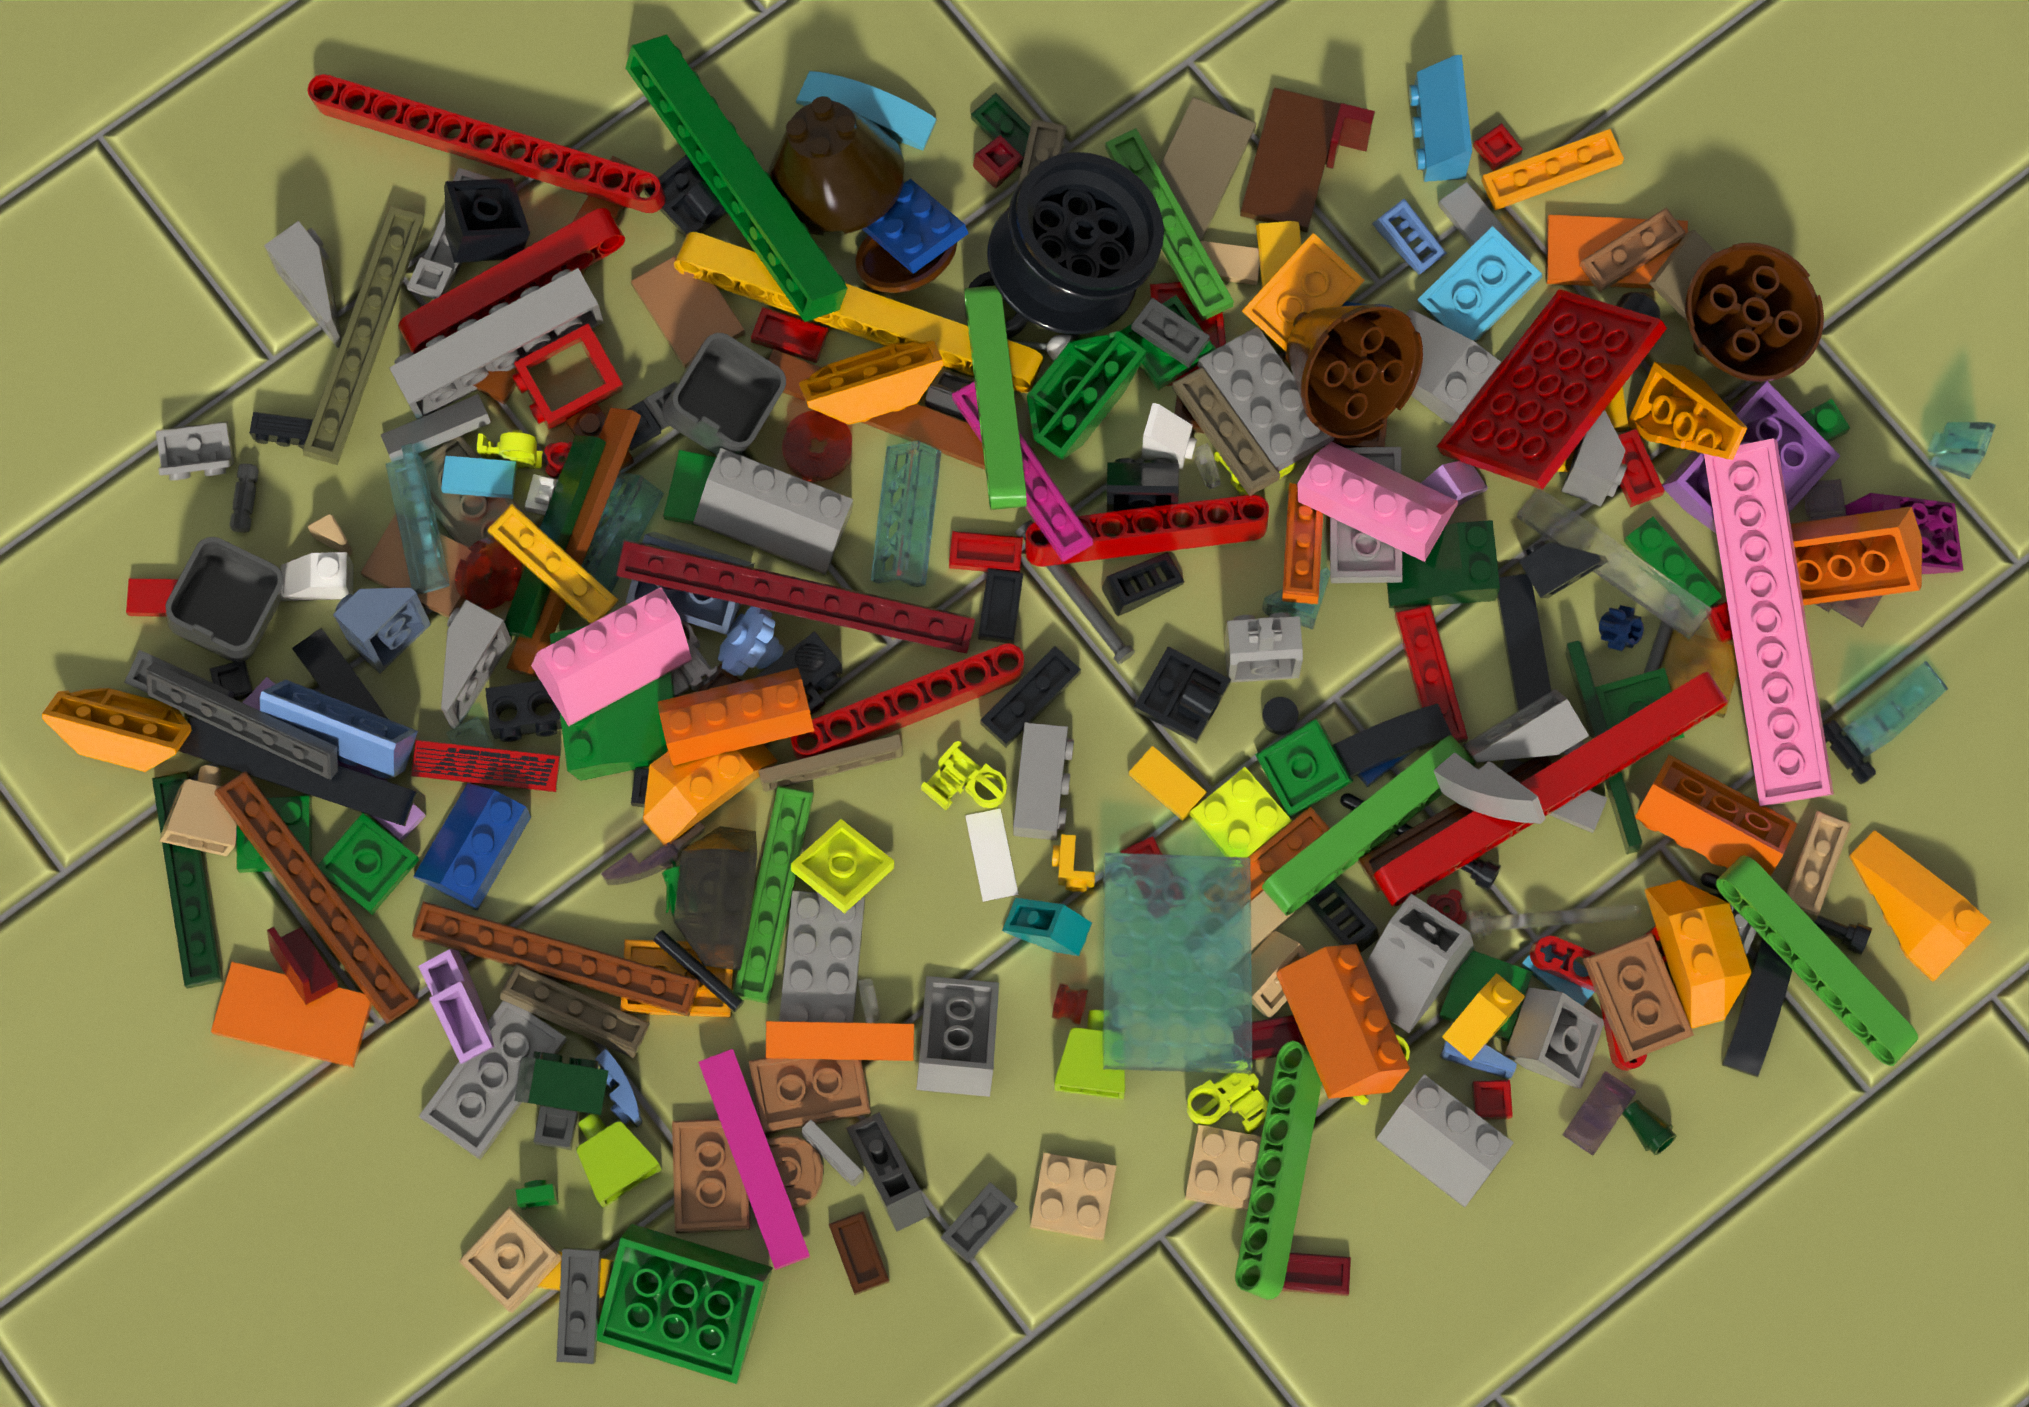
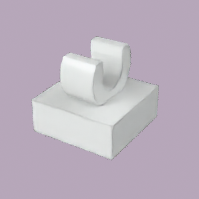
M533 474L525 503L527 512L545 515L558 479Z

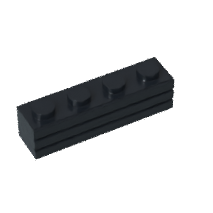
M253 412L249 433L252 439L260 444L276 442L279 446L289 447L292 444L298 445V447L303 449L313 419Z

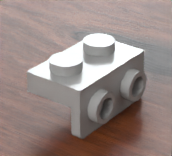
M228 421L156 431L161 467L158 468L159 475H169V480L187 479L191 477L190 472L204 470L205 476L225 474L226 467L234 464Z

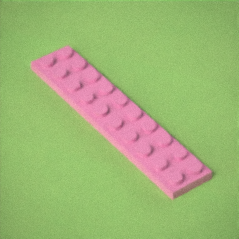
M1772 438L1739 445L1733 460L1704 454L1759 806L1834 795L1777 440Z

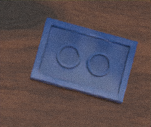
M911 178L904 183L902 191L891 209L879 220L862 229L913 274L969 234L961 220Z

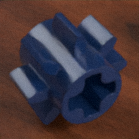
M1620 605L1618 609L1610 607L1609 611L1601 617L1599 632L1601 640L1609 641L1608 648L1623 651L1624 647L1633 648L1641 640L1644 625L1641 621L1642 617L1634 615L1635 608Z

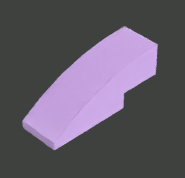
M449 949L419 965L418 967L432 994V997L429 999L460 1064H464L495 1047L484 1009L459 950Z

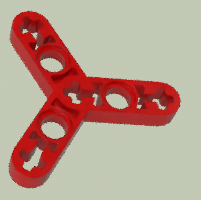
M1656 925L1644 934L1652 933L1655 942L1660 940ZM1545 936L1533 943L1530 949V958L1535 967L1596 993L1589 975L1587 977L1577 975L1573 969V962L1577 957L1587 958L1597 953L1555 936ZM1551 945V952L1559 957L1566 955L1567 951L1570 954L1565 961L1552 958L1547 962L1544 960L1545 954L1540 950ZM1661 946L1659 952L1662 954L1663 962H1666L1663 947ZM1601 1006L1612 1063L1617 1068L1625 1071L1640 1067L1645 1062L1647 1054L1631 1060V1063L1630 1061H1624Z

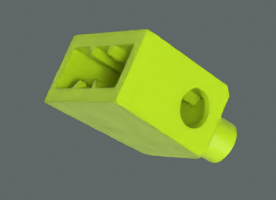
M1089 1010L1087 1028H1071L1055 1078V1091L1124 1099L1123 1034L1108 1032L1111 1013L1102 1010Z
M590 1114L578 1123L587 1141L579 1145L576 1151L594 1195L602 1209L662 1170L656 1158L620 1120L606 1128L599 1115Z

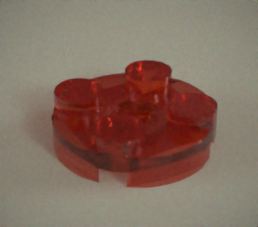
M812 410L795 417L786 428L787 432L782 441L784 460L790 470L803 480L813 483L832 479L842 473L846 466L850 464L853 441L846 423ZM811 440L826 441L827 445L823 447L824 451L821 453L811 452L809 450L812 447Z
M484 538L475 542L469 548L472 552L468 555L467 559H461L457 565L455 573L456 590L465 600L482 609H494L505 601L513 600L521 578L522 563L495 538ZM492 567L491 577L488 580L484 579V575L488 574Z

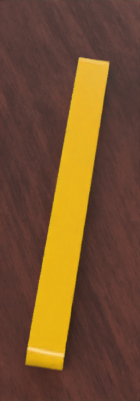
M687 233L674 262V267L678 272L684 274V271L694 274L693 278L716 285V287L800 316L754 251L702 233ZM846 284L848 289L840 310L813 319L815 322L884 346L908 342L922 344L925 341L934 340L945 367L974 377L967 325ZM1007 340L1013 389L1021 393L1030 392L1043 363V356L1035 349Z

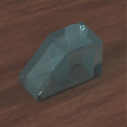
M1947 422L1941 433L1935 431L1931 438L1927 451L1933 453L1929 465L1970 479L1985 457L1996 425L1990 422Z

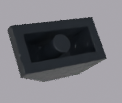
M1544 541L1529 547L1525 551L1527 556L1519 560L1540 598L1547 599L1608 563L1604 555L1549 542L1545 544Z

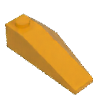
M1654 362L1628 419V426L1633 430L1637 429L1639 435L1647 441L1733 460L1747 430L1746 425L1704 380L1685 366Z
M1875 830L1849 856L1869 893L1875 897L1884 913L1883 918L1887 925L1891 926L1901 943L1900 948L1904 955L1932 982L1991 923L1964 896Z

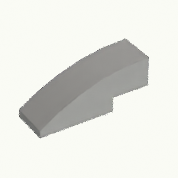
M1453 753L1433 770L1441 792L1458 804L1473 811L1498 819L1522 823L1541 824L1546 820L1538 796L1490 761L1478 770L1458 754Z

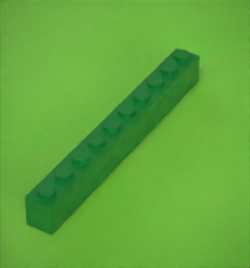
M667 34L632 45L625 69L803 321L807 322L840 310L848 289L843 277L837 274L827 260L825 252L817 246L810 236L806 225L797 218L788 200L782 197L773 184L770 175L762 169L755 159L751 148L745 145L737 134L733 123L728 121L720 110L716 99L710 96L702 85L698 74L692 71L687 64L681 50L673 44Z

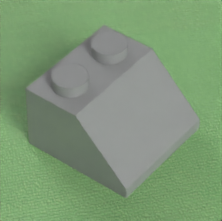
M1605 410L1579 442L1570 471L1561 492L1598 506H1602L1606 496H1614L1627 468L1626 464L1621 463L1626 450Z
M1529 988L1505 1056L1527 1070L1581 1089L1604 1026V1020L1563 992Z

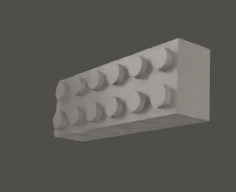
M579 268L570 271V269L563 270L553 276L552 282L541 288L533 286L525 290L520 295L521 298L509 305L507 302L498 304L489 311L490 315L478 321L471 319L464 322L457 328L458 331L446 338L442 335L430 340L426 344L427 348L416 354L408 352L398 357L394 361L395 365L389 367L416 419L434 413L476 391L477 387L473 385L485 379L489 374L488 371H509L514 368V362L588 323L592 329L604 323L599 305Z

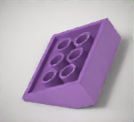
M1768 381L1750 387L1731 410L1747 427L1740 445L1772 438L1777 440L1788 512L1790 513L1840 455ZM1692 451L1662 486L1687 513L1716 533L1704 454Z

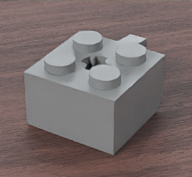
M1281 612L1255 619L1253 615H1240L1234 617L1232 621H1227L1224 648L1227 677L1231 679V683L1299 678L1303 662L1300 616L1291 617V614Z

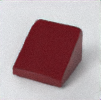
M999 135L975 154L973 167L996 189L1022 163L1024 157Z

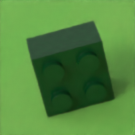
M534 1051L533 1058L522 1057L514 1101L601 1115L609 1070L598 1069L599 1061L570 1057L569 1064L562 1063L563 1055Z

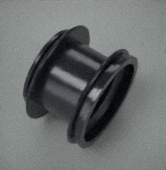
M1071 152L1053 156L1041 162L1021 180L1012 195L1009 208L996 221L987 247L988 266L991 276L1005 301L1017 313L1037 326L1064 334H1087L1102 330L1120 319L1127 311L1135 297L1137 288L1150 277L1158 263L1164 240V224L1161 211L1153 194L1143 181L1120 163L1104 156L1084 152Z

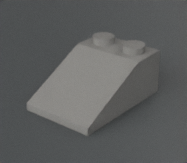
M297 221L264 246L277 274L338 348L341 345L342 336L331 274L325 262L329 259V256L322 247L324 244L312 228L306 231L301 223Z
M1410 309L1406 315L1411 318L1410 321L1415 330L1420 333L1423 345L1421 373L1411 396L1449 425L1453 426L1495 372L1501 361L1473 340Z
M467 600L461 609L457 607L452 612L447 623L449 628L447 630L441 709L450 727L456 731L512 642L503 619Z
M1554 689L1463 746L1476 762L1559 755L1562 752L1567 755L1584 744L1582 740L1587 738L1589 734L1568 699Z
M926 976L916 1090L990 1097L994 1068L999 983Z

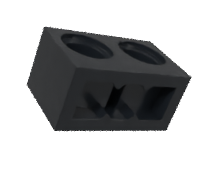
M540 680L485 688L490 730L494 739H500L502 742H513L520 740L522 735L536 733L537 736L547 737L557 734L558 730L562 729L560 712ZM549 703L553 705V709L549 714L545 716L535 714V710L540 704ZM513 708L517 710V714L512 720L502 721L499 719L501 712L505 709Z

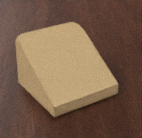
M328 514L308 526L312 537L338 552H347L348 555L352 554V549L333 515Z

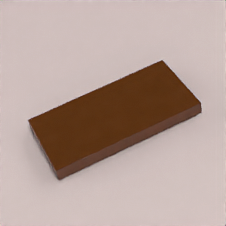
M1278 88L1273 89L1240 216L1267 223L1296 221L1299 222L1300 231L1308 232L1340 103Z

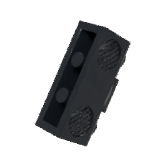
M815 631L754 677L757 678L798 668L806 696L810 697L807 701L811 715L825 705L818 692L822 689L826 692L833 688L840 681V675L843 673L842 664Z

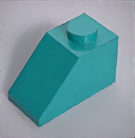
M1015 898L1002 931L1056 953L1079 956L1086 942L1092 922L1064 904Z

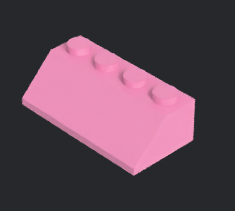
M1330 442L1313 456L1297 483L1298 502L1424 562L1458 505L1457 500L1334 442Z
M662 587L538 651L531 666L567 725L570 726L690 662L692 657L680 616Z

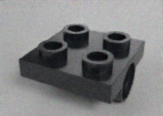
M687 155L658 177L666 196L665 204L660 211L685 237L690 232L703 233L727 213ZM644 189L645 195L650 197L655 192V189Z
M1168 646L1135 703L1133 710L1197 744L1230 686L1231 679Z

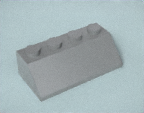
M720 448L707 478L694 524L826 575L852 513L853 499Z

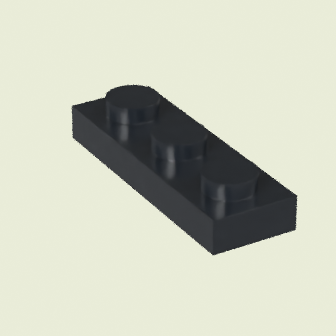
M1054 646L980 720V724L1007 748L1024 731V723H1032L1081 674V669Z

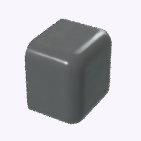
M714 333L707 337L696 351L663 406L664 420L670 427L715 455H718L720 448L741 455L754 441L786 386L785 374L777 365L729 335Z
M218 537L204 538L195 547L166 602L169 628L174 634L229 661L244 662L254 654L283 598L282 572L276 565Z

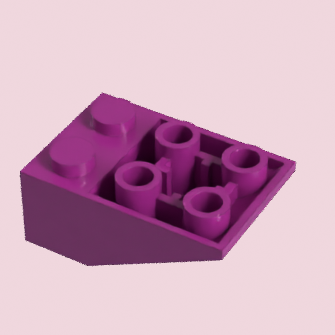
M1869 493L1844 506L1845 516L1912 507L1922 537V574L1963 571L1955 503Z

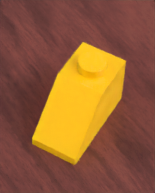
M1496 973L1464 1009L1442 1038L1471 1061L1507 1022L1525 996Z

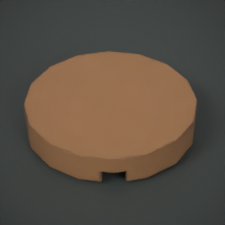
M782 1135L769 1139L767 1142L792 1209L805 1206L816 1197L823 1183L824 1169L819 1153L811 1144L797 1136Z

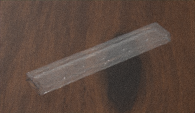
M1537 489L1517 513L1518 519L1552 543L1604 555L1608 563L1593 572L1689 640L1711 614L1712 609L1544 490Z

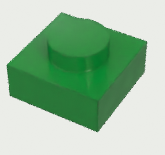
M1833 399L1801 415L1828 443L1848 433L1850 429Z
M546 1180L529 1181L524 1183L525 1188L516 1189L517 1204L521 1210L558 1204L557 1190L553 1184H547Z

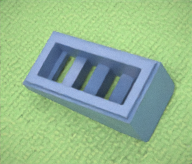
M1405 199L1401 200L1372 223L1382 237L1418 275L1447 254ZM1399 216L1403 222L1394 228L1391 222ZM1409 227L1413 232L1403 239L1399 233ZM1419 237L1423 242L1411 250L1408 244ZM1428 247L1432 252L1420 261L1416 255Z
M1445 1040L1440 1055L1444 1060L1507 1079L1513 1076L1517 1066L1515 1062L1488 1045H1485L1470 1061Z

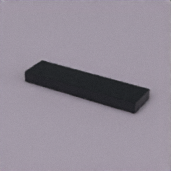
M1527 574L1499 577L1500 590L1497 595L1517 712L1551 692L1533 585Z

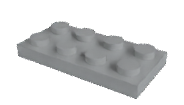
M1258 326L1198 359L1199 368L1203 367L1278 472L1334 441L1335 437L1319 430L1308 418L1294 376Z
M1401 447L1347 448L1401 474ZM1330 517L1331 583L1402 582L1401 550Z
M792 891L779 1021L854 1022L865 909L864 896L844 914L819 893Z
M506 1001L500 1004L488 1021L495 1047L464 1064L458 1062L419 1115L420 1119L479 1160H481L522 1103L514 1101L522 1057L533 1058L534 1051L558 1054L567 1041L564 1035L530 1012Z

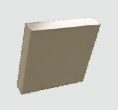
M1695 230L1688 231L1649 282L1686 321V295L1691 279L1700 265L1716 252Z

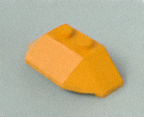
M934 340L925 341L922 344L916 342L895 343L827 364L813 373L809 379L800 381L799 386L808 408L851 425L857 422L868 421L873 417L892 411H900L905 407L917 404L944 366V363Z
M111 688L84 689L70 693L69 690L58 691L42 713V719L79 755L143 772L174 756L192 731L191 725L186 722L178 709L157 700Z
M764 744L672 766L669 752H666L649 766L643 821L666 848L695 824L760 776L758 770L772 767L778 761Z
M1682 880L1646 888V897L1675 989L1691 1029L1725 1020L1752 973L1730 903Z

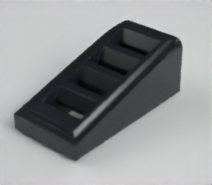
M1166 552L1107 576L1102 585V591L1115 614L1120 616L1183 585L1185 581L1169 553ZM1156 568H1161L1167 581L1163 582ZM1147 573L1148 577L1150 578L1154 586H1149L1148 582L1144 577V574ZM1130 581H1135L1140 592L1136 593Z
M1335 880L1305 903L1339 945L1356 944L1361 953L1380 937L1375 924ZM1334 893L1337 898L1322 909L1319 904ZM1342 905H1344V906L1346 907L1343 911H1341V912H1340L1338 915H1336L1333 919H1331V918L1329 917L1333 912H1335V911H1336L1338 908H1340ZM1351 917H1354L1356 919L1347 927H1345L1342 931L1339 928Z

